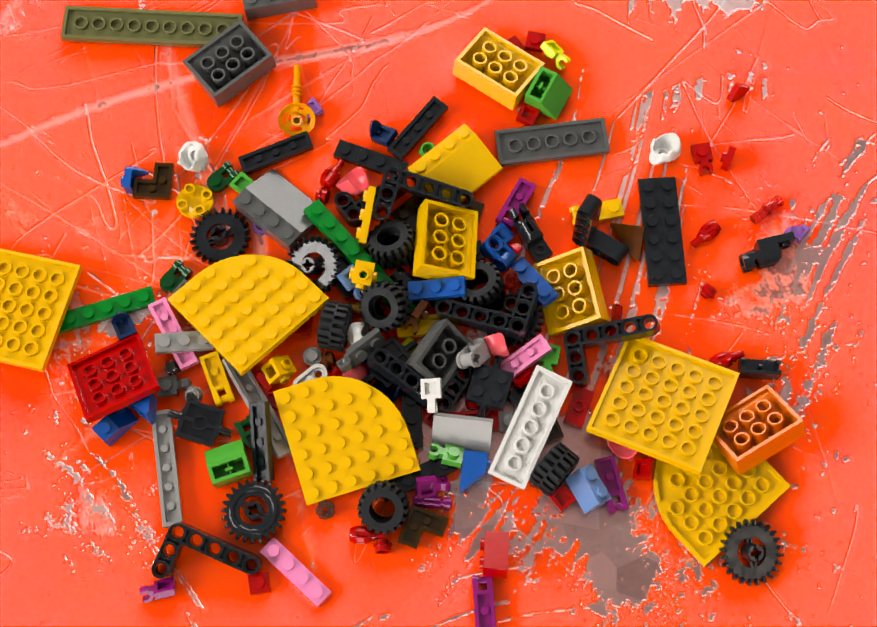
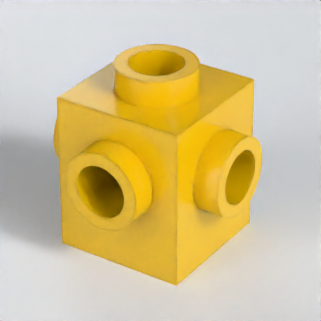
M356 259L355 268L351 267L349 274L352 284H356L355 288L366 290L372 283L376 284L378 272H374L375 263ZM361 273L367 274L365 278H360Z
M288 355L273 356L261 368L269 385L280 382L285 384L297 372Z

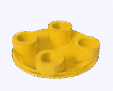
M189 183L179 192L176 204L182 215L188 218H200L201 214L205 216L207 210L210 211L212 209L214 198L211 190L207 187Z

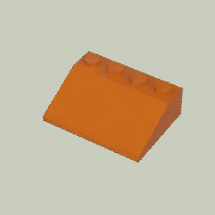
M767 384L725 410L713 442L731 467L739 475H742L805 436L804 420Z

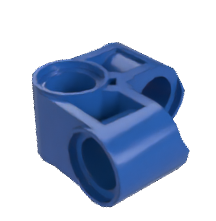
M502 222L494 228L480 245V251L499 271L505 272L517 259V254L507 245L515 234Z

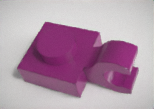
M435 475L416 477L415 495L417 499L436 497L437 491L450 490V482H447L448 478L443 476L437 479Z
M174 576L156 580L154 585L140 587V595L148 594L143 596V603L151 602L154 597L158 600L176 595Z

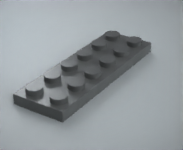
M604 117L494 131L498 162L502 167L610 153Z

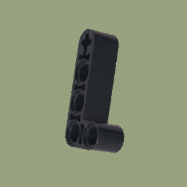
M394 174L388 179L391 181H396L397 176ZM380 185L376 187L374 204L377 198ZM398 190L394 201L406 192ZM342 191L334 197L337 211L350 227L356 228L361 226L362 220H359L360 211L365 209L366 202L362 201L363 197L355 202L347 192ZM389 191L382 192L389 194L387 197H384L385 199H390L392 197ZM340 201H347V204L345 205L339 204ZM382 208L377 209V210H376V213L378 214V213H379L380 211H382L383 209H382ZM353 214L359 215L356 219H351L350 216Z

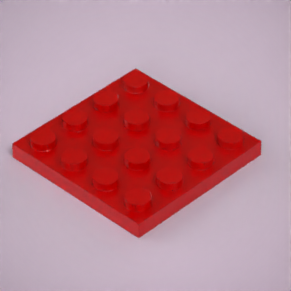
M138 332L67 365L88 424L161 390Z

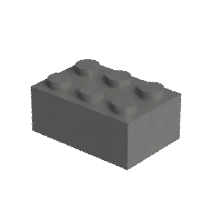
M448 319L435 321L405 364L425 379L441 378L443 389L458 367L456 363L457 354L470 341Z

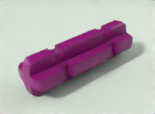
M415 495L413 497V505L418 507L424 506V508L443 507V509H451L452 499L448 497H443V499L440 497L417 499Z

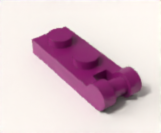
M520 177L497 215L495 222L498 224L502 222L510 230H513L514 224L511 219L505 217L506 213L514 207L520 217L521 214L518 211L519 204L525 203L527 205L537 185Z
M614 455L595 459L594 463L597 473L611 498L618 496L620 500L613 503L612 499L606 502L608 513L612 514L620 509L622 511L628 510V502Z
M472 575L475 627H496L492 577ZM487 584V590H479V585Z

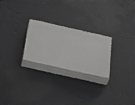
M434 413L431 443H437L443 448L445 443L463 447L465 448L464 450L488 453L489 456L493 419Z

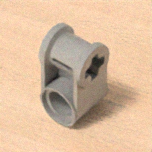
M477 338L469 342L457 354L456 363L460 369H466L469 366L479 367L491 357L484 338Z

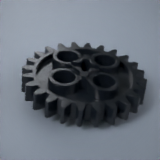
M510 288L509 294L505 293V296H502V302H498L496 308L492 307L490 309L512 315L514 308L510 309L507 307L510 304L516 303L519 289L513 293ZM539 301L537 302L527 336L522 340L504 337L507 349H509L510 345H513L514 349H517V344L524 346L525 341L529 342L531 337L535 338L537 336L536 332H542L539 326H544V321L541 320L544 318V313H541L543 311L542 306H538ZM525 308L520 310V313L528 312V309ZM497 322L495 325L502 326L504 322ZM516 326L514 329H518V331H520L523 328L521 326Z

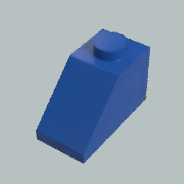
M154 393L128 405L151 425L155 423L158 400Z
M124 407L103 417L92 429L110 447L139 420L127 407Z
M464 450L459 493L466 492L485 477L486 471L491 466V459H487L488 453Z

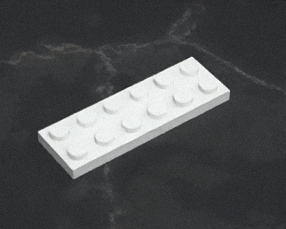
M536 365L487 472L488 474L522 490L525 489L573 381Z

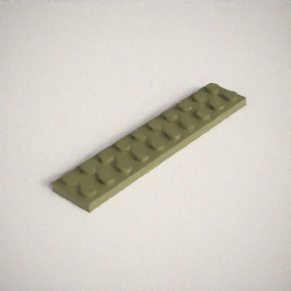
M66 5L61 39L62 41L201 48L240 19L243 22V14Z

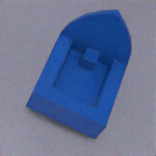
M126 166L124 176H121V187L124 188L127 194H132L134 179L149 175V172L136 166Z

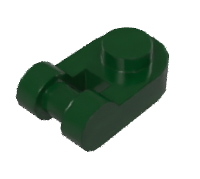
M230 161L224 162L218 170L208 177L207 186L213 193L224 191L239 174L237 170L232 168L233 165ZM228 173L229 176L225 179L223 175Z
M179 259L173 263L172 267L160 279V287L165 293L172 294L173 290L183 279L188 280L193 274V271L183 266L184 263ZM178 272L181 273L179 278L175 276Z
M249 414L246 416V419L241 422L238 420L234 425L245 445L252 450L251 429L247 432L244 431V428L250 425Z

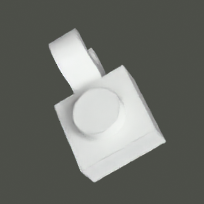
M441 378L420 379L421 399H427L428 413H438L436 399L442 398Z

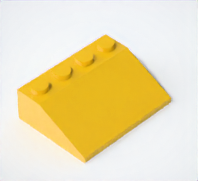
M484 27L455 59L452 74L513 111L525 96L540 67H544L545 63Z
M465 123L408 167L409 172L470 191L472 194L503 170L502 166L480 138ZM424 185V190L427 193L433 192V188L430 185ZM442 191L444 198H451V194L448 191ZM461 196L460 202H463L467 197Z
M425 199L417 209L412 276L429 280L465 276L466 280H474L478 211Z
M581 246L532 265L559 294V298L546 308H543L549 336L564 334L570 329L610 322L592 250Z

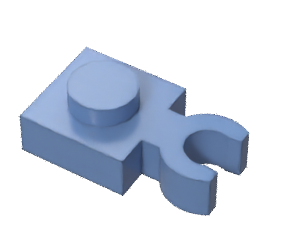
M351 264L336 277L347 291L352 289L354 297L360 300V297H362L360 290H364L355 288L356 284H352L349 274L351 267L355 268V266Z

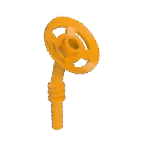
M294 65L293 85L291 86L293 103L286 105L280 111L278 117L281 130L290 136L304 131L309 133L315 125L313 110L306 104L300 103V97H302L301 65ZM285 112L287 113L286 123L283 122V116ZM307 114H310L311 117L309 125L306 124L308 121ZM291 125L294 127L301 126L302 130L295 131L291 130L290 127Z

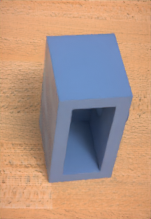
M592 464L579 468L565 479L584 514L598 509L612 499Z

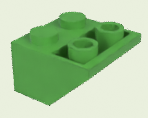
M541 66L525 94L524 103L541 110V114L557 121L573 89L558 73Z
M242 439L204 452L211 482L216 489L254 476Z

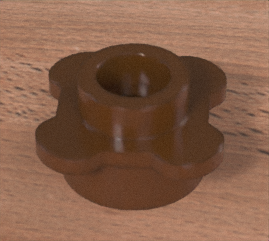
M323 350V355L321 356L322 365L329 368L330 371L332 367L336 366V358L333 351L326 352V350Z

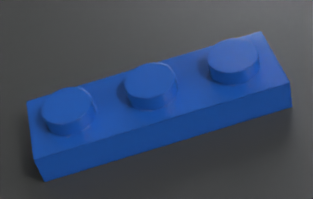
M521 257L508 268L509 272L521 285L525 282L535 283L539 294L538 301L543 308H546L559 298V294L524 257Z
M465 276L408 282V292L410 294L408 298L412 299V302H420L422 299L429 301L442 298L466 297Z

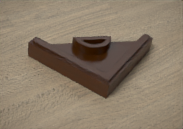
M610 223V226L621 241L629 248V252L635 260L641 262L646 227Z

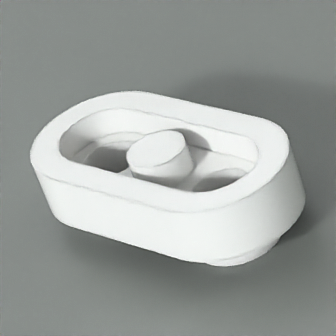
M314 364L294 380L293 385L317 378L315 374L318 372L322 373L321 377H327L328 371L324 365Z

